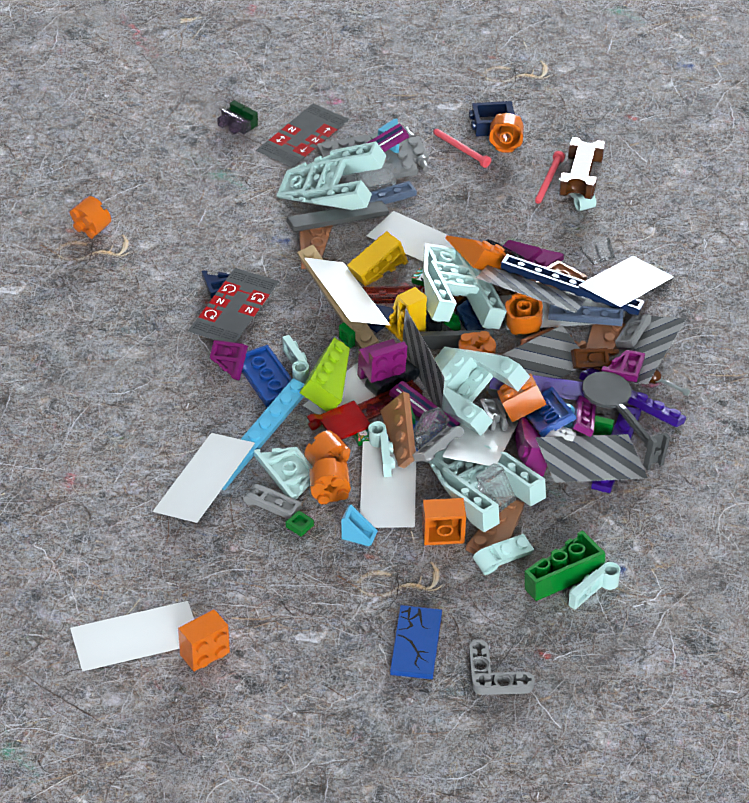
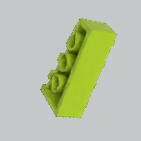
M335 337L321 354L299 392L326 412L337 408L342 401L350 350L348 346Z

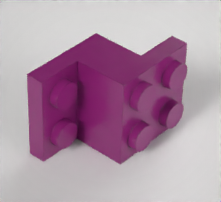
M390 339L359 349L358 377L360 380L368 378L373 383L404 373L406 370L408 346L405 342L396 344L394 339Z

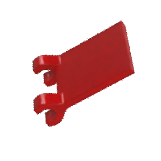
M355 401L322 414H310L307 416L310 422L308 426L311 430H316L322 424L326 431H332L341 440L368 429L370 422Z

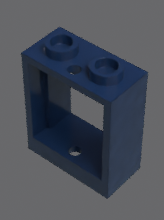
M512 101L472 103V110H469V119L471 120L472 130H475L476 137L489 136L492 120H480V117H495L497 114L503 113L515 115Z

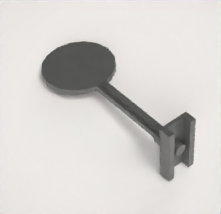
M595 372L587 376L582 385V392L585 398L599 407L616 408L647 448L643 463L646 470H650L653 463H658L660 466L664 465L670 436L665 432L650 437L628 410L625 404L630 400L632 391L629 382L622 376L611 372Z

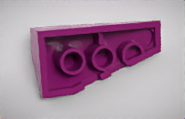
M522 417L519 419L514 432L518 457L524 465L543 477L547 463L536 440V437L541 436L527 419Z

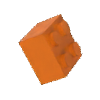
M531 373L528 374L530 378L519 391L506 384L502 385L500 390L497 391L512 422L547 405Z
M464 498L423 500L422 532L424 545L465 543L466 511Z
M215 609L178 628L180 656L193 671L204 668L209 663L223 658L226 654L230 653L228 624Z

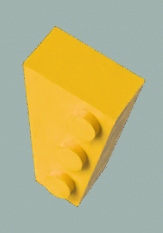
M386 231L356 258L352 259L347 266L356 280L366 287L382 278V274L385 272H393L396 270V266L400 264L406 265L409 262L401 241Z
M416 287L397 295L393 305L394 312L389 316L390 325L385 327L401 342H403L405 308L418 331L425 332L427 315L426 295Z

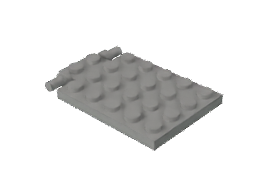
M405 126L403 128L407 131L409 138L399 143V153L391 150L384 152L386 158L381 169L341 176L339 184L362 180L366 185L418 175L416 164L421 166L424 172L429 171L427 164L429 156L418 136L415 137L409 128ZM378 133L317 144V150L323 158L330 155L332 150L365 144L377 137Z

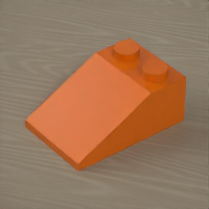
M447 235L445 237L473 268L483 270L489 265L501 270V262L507 254L500 245L495 244L494 246L484 240L480 242Z

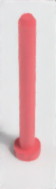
M434 129V135L476 159L482 167L487 168L490 165L491 158L489 156H482L441 130Z
M556 151L553 154V163L535 198L537 204L542 202L559 164L565 159V154L561 151Z

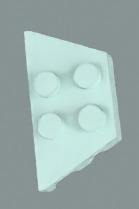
M297 447L286 449L272 448V452L261 453L260 449L254 450L255 458L286 496L296 500L310 485L309 470L313 466Z

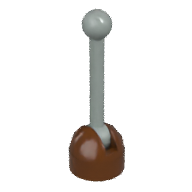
M657 369L649 381L652 384L662 382L681 391L685 396L690 394L688 388L683 389L661 378V373Z

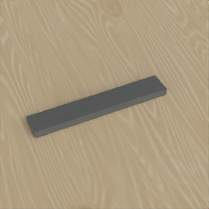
M381 200L369 202L367 208L362 209L335 208L289 216L286 222L293 232L388 216L389 209Z

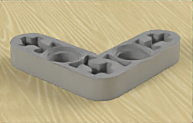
M479 639L470 643V671L472 689L475 693L480 695L526 694L533 691L535 678L531 673L491 672L488 644ZM477 649H480L481 656H477ZM483 664L486 668L478 670L475 668V665ZM501 680H505L509 683V685L501 686L498 684V682Z

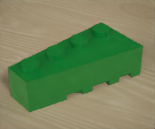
M581 530L577 533L575 539L570 538L565 542V546L559 550H553L551 556L546 559L542 558L524 571L525 590L535 601H538L582 582L586 575H590L605 564L606 553Z

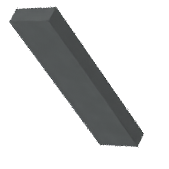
M494 330L420 332L429 350L443 349L444 347L458 348L459 340L464 333L487 331L494 339Z

